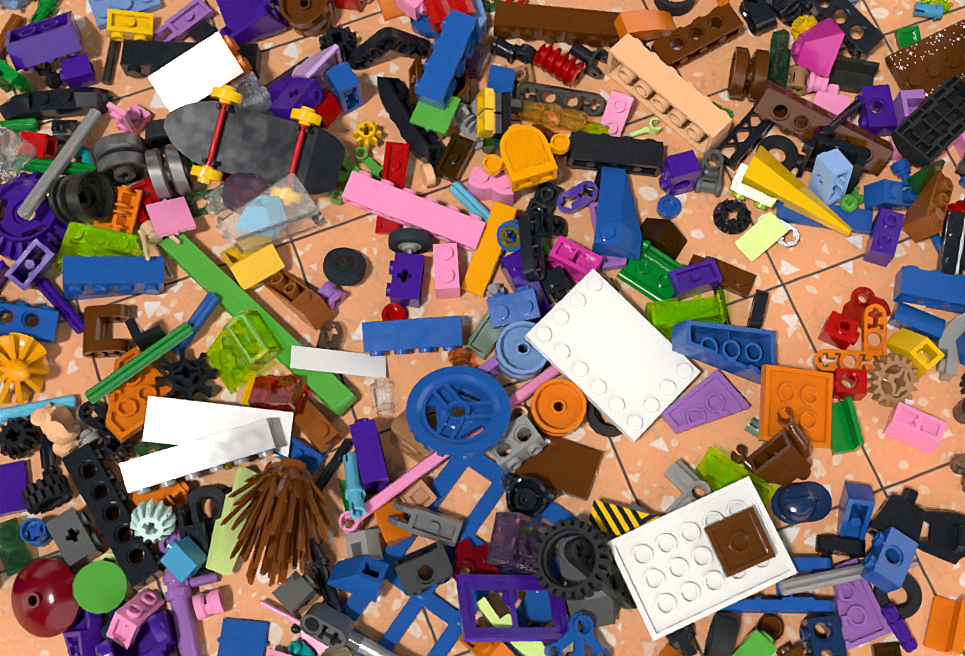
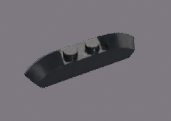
M377 76V86L381 102L386 113H389L390 119L400 131L401 137L410 145L409 149L417 159L425 164L430 163L435 167L443 154V147L433 131L427 132L425 128L410 123L416 105L410 103L409 93L399 78Z
M73 87L26 92L7 99L0 105V113L5 120L35 117L38 121L86 116L92 108L99 110L101 114H105L108 111L106 104L112 102L113 95L109 90L97 87Z

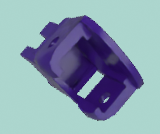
M157 611L148 617L141 625L134 644L130 648L126 649L117 642L106 639L95 646L96 655L171 656L170 654L175 652L174 647L178 645L172 614L168 611Z

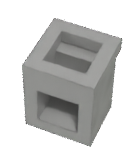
M380 528L346 534L349 559L366 555L376 560H382L383 556L379 534L382 532Z

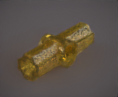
M520 99L521 110L516 114L518 120L542 124L548 129L560 128L574 132L585 131L588 121L587 112L564 108L556 103L549 105ZM547 112H554L557 115V120H551Z

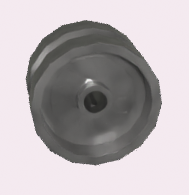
M115 133L102 137L95 143L93 148L97 162V171L104 174L112 186H132L149 177L144 154L147 151L145 139L140 135Z
M173 144L165 146V159L162 152L157 148L145 151V161L149 176L160 201L173 197V184L180 195L193 192L187 161Z

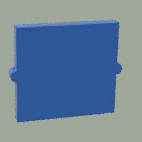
M223 618L221 635L217 639L219 642L217 656H264L265 648L268 647L266 641L269 623Z

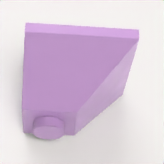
M334 44L307 58L301 65H297L294 68L291 76L293 78L316 79L321 90L325 91L329 87L326 71L332 66L342 63L339 46Z

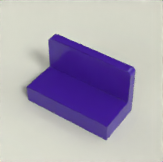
M714 258L671 270L667 274L674 289V293L671 296L672 303L712 291L723 280Z

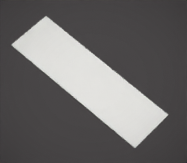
M148 396L143 441L181 445L259 420L271 418L279 443V447L273 448V451L288 457L294 412Z

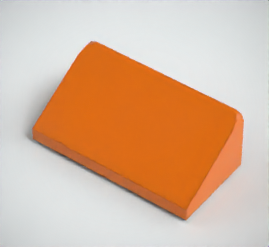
M396 496L373 512L383 537L390 547L413 536L412 533L406 532V529L387 522L389 515H395L406 520L402 511L392 507L393 501L398 500Z

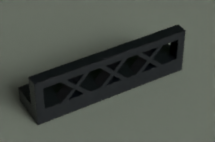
M777 105L774 109L778 112H782L787 107L784 105ZM754 107L716 149L720 152L724 148L735 149L730 159L723 154V164L734 172L776 124L768 119L767 121L762 120L757 126H751L750 119L758 117L755 114L756 112H754ZM748 132L749 136L743 142H737L736 135L738 133Z

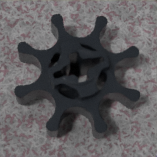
M180 348V360L178 362L170 363L165 358L160 359V368L169 373L166 376H156L155 387H170L171 391L166 394V398L174 399L176 396L182 395L189 401H194L193 395L195 393H203L208 398L212 397L213 388L207 386L204 382L208 379H217L218 370L216 368L205 370L201 367L206 363V353L202 352L196 360H188L185 357V349Z

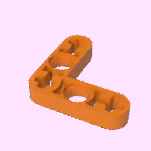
M871 304L863 310L861 315V351L821 349L812 358L813 367L817 371L833 373L836 369V364L837 368L848 369L843 365L842 361L844 356H851L855 360V366L852 369L861 370L860 367H862V370H867V375H871L868 373V369L874 370L873 366L866 364L861 366V363L869 362L873 358L875 361L881 362L880 356H887V314L884 307L879 304ZM873 310H875L876 315H879V318L875 320V327L879 326L880 329H868V327L873 325V317L868 315ZM870 333L879 336L880 343L878 346L869 344L867 338ZM823 355H825L827 360H834L836 355H838L836 363L830 362L825 367L823 362L818 360Z

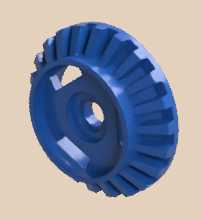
M449 366L437 369L417 382L407 400L406 418L410 432L414 434V438L418 443L421 442L424 445V449L429 452L433 450L441 457L449 455L452 459H458L459 456H466L468 459L473 458L474 454L477 453L482 455L487 452L488 448L491 446L495 447L499 443L500 438L505 436L507 427L510 424L511 405L506 390L493 376L473 367ZM463 395L473 397V398L477 399L478 401H475V400L470 399V398H468V397H465V396H463ZM456 408H461L466 413L461 417H456L451 412ZM429 409H436L437 427H430L428 424L427 412ZM481 427L483 428L481 433L471 438L463 439Z

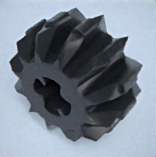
M766 0L775 16L785 24H791L804 12V7L800 0Z
M339 24L337 28H334L330 25V30L323 29V36L319 37L320 51L336 44L339 46L343 61H346L347 56L357 48L356 35L354 32H351L349 26L343 28Z
M18 416L16 420L8 418L6 426L0 424L2 429L0 432V453L3 456L9 455V458L16 460L18 456L26 458V451L35 452L32 445L39 443L38 438L35 437L39 434V430L33 427L34 424L30 420L25 421L23 417Z

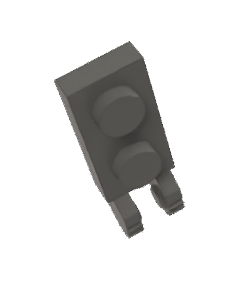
M399 500L393 501V508L411 515L408 521L395 515H389L388 523L406 529V532L434 541L440 540L443 544L455 547L463 524L462 520L417 505L412 506Z

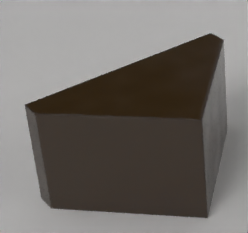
M646 218L640 227L642 240L650 241L653 247L673 260L677 259L687 243V239L670 219Z

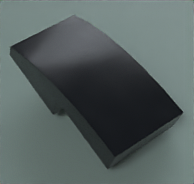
M549 182L539 184L525 212L538 211L552 214L557 198L562 194L563 188Z

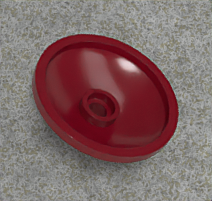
M54 558L34 560L23 567L13 583L11 592L13 613L21 627L34 636L41 638L58 636L70 629L80 614L81 606L78 605L73 597L72 589L76 573L63 561Z

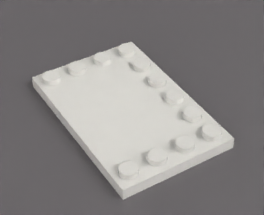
M594 269L524 337L568 381L574 382L582 390L584 396L632 443L700 373L684 355L672 351V344Z
M749 476L607 542L611 547V554L653 641L797 573ZM753 507L776 557L725 578L703 528Z

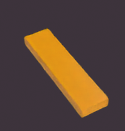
M495 201L461 285V290L484 298L487 286H489L503 250L497 241L496 233L498 227L506 221L515 220L518 212L517 208Z

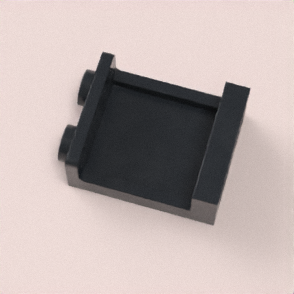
M814 131L811 140L806 138L801 150L804 155L799 154L794 166L798 168L796 177L800 178L804 170L813 171L817 155L838 148L853 166L845 195L851 194L865 167L870 150Z

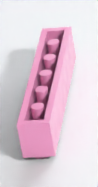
M359 170L358 173L355 171L351 172L342 194L344 203L403 226L425 230L430 233L431 237L447 243H457V247L475 253L486 225L478 215L469 214L468 216L460 213L461 210L455 206L447 205V207L439 205L438 201L432 197L425 196V199L416 196V192L411 189H398L394 187V183L385 179H381V181L375 180L371 174Z

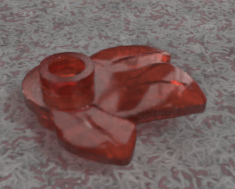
M868 287L854 289L851 293L850 301L845 303L842 309V315L859 322L860 328L862 312L869 305H881L886 310L887 316H890L891 312L888 303L884 299L876 297L874 292ZM858 297H864L866 302H861ZM875 310L868 314L870 317H873V325L868 327V329L877 328L875 327V320L879 318V315H876Z

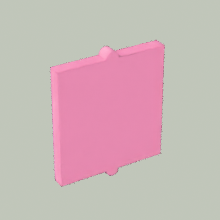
M184 196L170 200L163 199L161 202L146 205V210L157 238L172 234L179 235L180 232L196 229Z

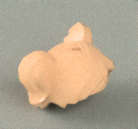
M50 402L45 403L46 407L38 408L31 413L30 422L40 426L43 433L47 435V438L54 443L53 452L59 457H65L73 452L76 446H79L77 437L81 433L82 428L65 406H52Z

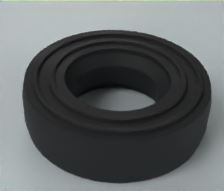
M770 135L759 143L756 151L760 145L767 151L778 148L785 154V160L780 163L789 171L794 168L798 159V150L792 140L782 135Z
M210 485L194 489L187 496L184 503L189 516V524L194 523L190 509L192 502H200L203 499L209 498L216 502L217 512L213 517L203 518V520L206 522L208 532L213 531L215 520L222 516L226 494L221 489Z
M906 574L902 584V588L907 594V600L902 606L893 604L902 619L913 616L919 610L922 603L921 588L917 581L908 574ZM874 585L873 593L880 608L887 604H892L888 599V593Z

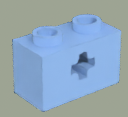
M838 148L822 152L816 157L808 188L827 206L840 201L847 190L853 170L852 164Z

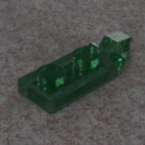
M786 29L774 31L771 37L767 81L770 80L786 89L791 50L788 48L789 32Z

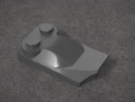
M601 531V534L606 537L605 532ZM582 535L563 538L554 546L563 585L575 586L587 579L585 575L568 562L564 555V546L569 540L583 538L590 543ZM595 560L592 561V569L595 566ZM611 575L609 580L610 585L613 589H615V578L613 575ZM602 590L599 592L595 591L594 596L590 598L585 597V600H565L569 618L575 613H585L592 619L594 628L615 624L620 610V606Z

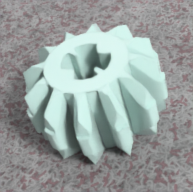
M153 498L148 503L142 501L132 512L130 528L135 530V536L143 537V542L147 539H151L154 544L158 539L165 541L168 535H171L174 531L176 514L172 513V506H164L163 500L159 503H156Z

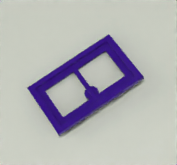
M456 575L464 642H556L568 630L565 599L556 597L548 592L553 627H519L515 603L518 601V595L515 591H546L539 584L540 581L536 579L535 575ZM553 575L554 578L562 584L561 576ZM472 590H506L502 594L501 599L505 605L510 606L512 627H477Z

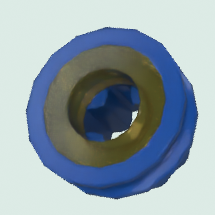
M509 220L502 223L496 233L498 244L508 252H515L521 249L518 220Z

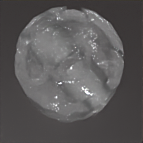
M252 70L228 84V86L236 88L235 92L243 95L241 105H233L268 115L272 114L269 108L272 105L269 99L271 96L264 85L260 87L257 84L259 80Z

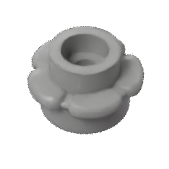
M88 428L84 430L79 436L78 445L83 446L89 443L94 448H97L103 441L98 432L99 429Z

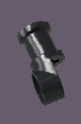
M501 36L495 39L490 51L491 55L497 54L507 59V62L510 64L516 59L524 64L531 63V65H533V60L537 53V50L531 45H513L504 41Z

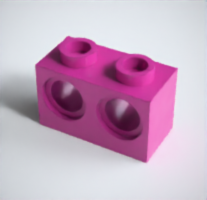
M560 235L549 253L548 266L555 268L561 265L565 275L580 282L592 269L597 273L599 272L603 257Z

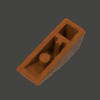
M295 386L276 401V404L283 411L294 412L293 423L323 456L342 441L338 431Z

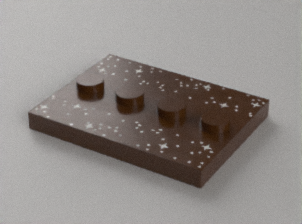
M964 19L898 50L884 59L901 90L924 89L925 99L922 101L923 103L954 73L965 81Z

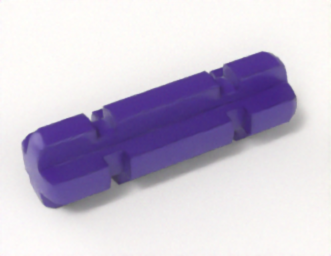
M887 604L882 607L881 613L883 617L887 620L889 627L905 652L910 653L917 649L918 644L914 637L911 636L912 634L902 617L899 616L896 607L893 604Z

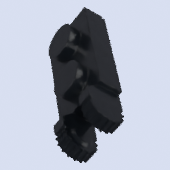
M192 502L190 506L194 522L189 524V516L185 506H177L175 513L179 525L180 539L189 536L208 556L211 539L206 522L203 520L204 513L200 502ZM206 561L204 565L192 577L213 573L215 571L205 568L207 563Z

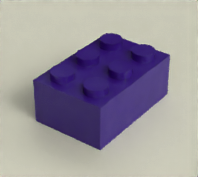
M68 11L7 31L5 48L16 71L22 69L23 71H29L34 69L37 64L43 62L50 64L57 61L58 57L65 55L71 57L80 53V50H83L82 33L72 11Z

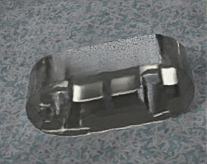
M328 321L323 324L316 348L327 349L329 347V350L340 351L344 332L338 322ZM335 328L338 334H334L332 340L329 341L327 331Z

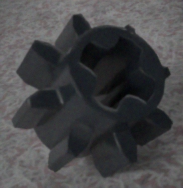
M114 434L109 438H103L105 444L100 450L103 453H108L105 457L107 461L111 462L115 458L119 464L126 457L131 458L129 453L130 449L134 448V445L128 442L129 439L121 443Z

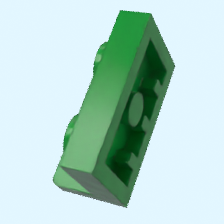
M0 59V88L8 93L12 87H15L21 93L25 90L27 92L37 91L38 88Z

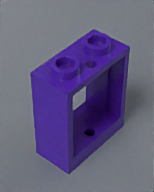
M361 418L356 420L355 424L349 425L362 484L368 495L380 492L391 483L375 420Z

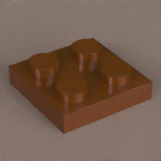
M753 507L703 528L725 578L776 557Z

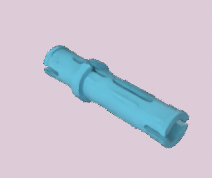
M348 452L347 456L343 455L347 485L345 497L349 501L350 516L359 519L362 518L361 512L363 516L366 515L364 504L366 493L365 489L362 488L355 452Z

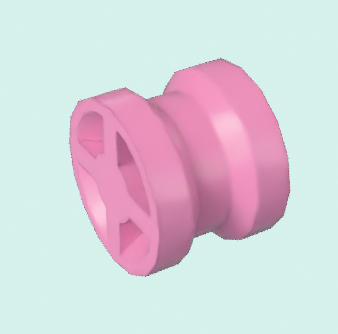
M810 71L806 82V93L826 92L829 77H823Z

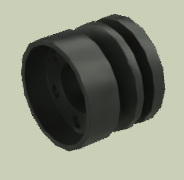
M95 170L58 177L52 182L49 189L48 200L50 209L55 217L65 224L73 225L106 219L112 213L115 206V194L112 184L104 174Z

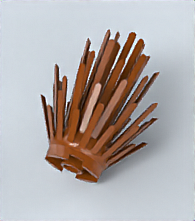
M281 458V461L275 463L270 461L265 466L264 471L244 481L248 482L246 485L228 496V498H233L253 486L232 505L237 507L221 522L220 526L225 525L256 495L231 527V530L234 531L251 511L236 538L238 541L230 555L231 560L244 544L240 553V559L245 563L248 561L256 541L255 550L246 573V578L250 585L254 582L265 546L266 549L260 574L264 576L268 573V578H270L269 587L274 585L276 575H278L277 584L285 585L289 563L291 564L292 556L293 570L297 567L298 550L300 551V571L302 573L304 571V552H306L307 563L310 564L312 562L305 513L306 508L315 540L318 544L320 543L317 528L319 525L323 539L328 542V537L321 520L323 518L325 524L328 527L331 526L321 504L327 506L324 500L326 498L314 484V475L310 474L306 469L307 465L297 459Z

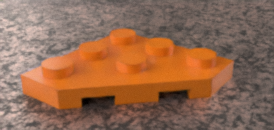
M134 347L117 358L114 363V371L141 352ZM152 364L110 392L106 427L121 443L144 428L148 396L166 398V394L171 391V388L168 386L155 387V377L162 376V374ZM182 395L176 396L174 399L182 400Z

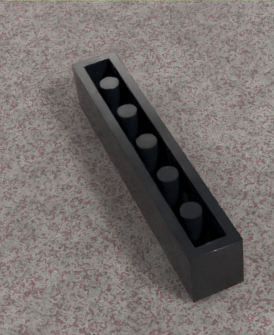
M123 41L120 65L126 76L132 78L149 77L201 42ZM237 43L240 47L238 53L243 58L245 57L253 68L250 70L253 77L247 81L260 79L262 54L259 45Z

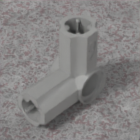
M680 459L674 462L664 473V476L682 493L664 511L665 515L698 500L692 495L695 489L703 490L706 496L711 494V488L708 483L701 481Z

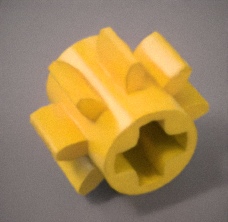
M805 15L799 16L792 23L793 29L790 30L793 34L792 37L797 41L799 34L818 24V21L813 15L809 18Z
M368 119L361 124L357 123L358 131H353V137L357 139V146L363 145L367 150L374 145L379 146L377 138H382V132L378 130V123L373 124Z

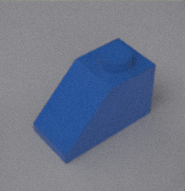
M849 482L844 483L839 501L837 538L864 542L875 505L871 486Z

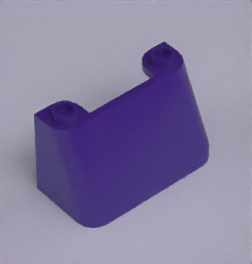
M216 0L226 25L220 29V33L227 34L230 38L233 37L237 43H250L282 32L289 27L288 22L284 19L279 9V0Z

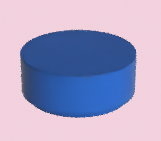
M665 195L659 199L657 213L661 218L671 220L679 215L681 203L678 198L672 195Z

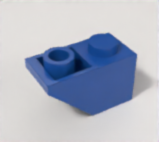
M887 179L863 186L865 209L879 211L881 207L892 211L908 210L919 195L914 193L908 183Z
M366 555L337 561L327 581V585L376 603L385 583L389 564Z

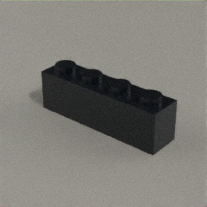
M581 130L572 131L569 137L570 145L567 151L566 167L602 171V166L626 169L627 174L658 177L661 172V167L663 166V142L654 139H634L631 136H610L607 133L591 134Z

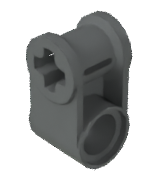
M710 149L704 153L700 164L701 172L694 193H699L700 191L712 193L715 197H718L724 156L719 150ZM707 161L715 162L716 166L709 165Z

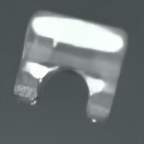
M1 125L0 179L11 183L17 179L23 168L33 159L37 149L33 144L23 139L22 136Z

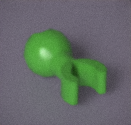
M856 186L851 194H846L840 199V208L845 212H854L859 204L864 203V195H858L859 186Z

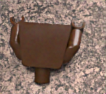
M785 408L786 413L790 416L787 419L781 418L780 414L777 413L779 424L787 426L789 430L782 429L748 458L746 457L747 449L743 445H737L736 448L737 452L741 455H737L734 451L731 452V461L735 464H743V468L759 483H775L785 487L797 478L806 480L811 474L810 468L812 464L809 459L811 456L810 443L800 426L794 424L793 412L790 408Z

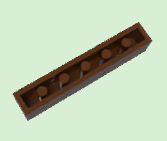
M496 1L494 36H501L503 39L517 38L524 41L538 40L546 43L559 42L573 45L575 41H578L581 45H588L590 47L602 46L612 48L620 41L613 22L621 12Z

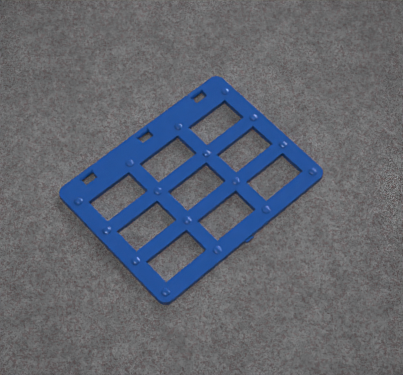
M477 453L474 454L473 458L468 459L466 456H459L458 459H452L451 457L429 487L437 499L426 509L441 513L437 510L467 467L491 482V485L462 524L455 547L447 545L445 548L451 566L456 562L455 548L463 539L467 538L473 548L486 544L474 535L504 492H506L501 485L503 475L516 478L510 472L506 474L496 462L484 454ZM546 502L545 507L538 516L522 518L520 523L537 526L543 518L555 526V522L558 521L565 522V519H579L556 503ZM512 533L499 553L495 550L491 565L499 570L505 568L514 575H530L526 571L506 567L508 556H516L509 553ZM415 534L392 547L387 545L382 552L383 559L379 560L389 564L385 581L387 580L403 593L405 591L395 570L393 560L404 556L418 535ZM570 534V535L566 536L565 538H567V537H572V536H577V535H572V534ZM556 552L550 559L549 564L552 575H560ZM433 584L426 587V591L419 595H408L410 599L378 644L392 652L424 607L448 624L427 656H447L462 634L460 609L456 611L433 593L439 585ZM472 590L475 614L478 611L475 604L482 598H487L492 590ZM526 591V596L516 609L518 626L526 627L532 620L539 624L537 627H546L552 618L548 592ZM352 594L343 606L346 610L343 614L350 617L355 624L371 601ZM355 628V632H357V633L361 634L362 636H364V637L370 639V638L367 637L365 634H363L362 632H360L358 629ZM503 642L515 656H522L507 642ZM353 650V651L356 652L358 655L364 656V655H362L361 653H359V652Z

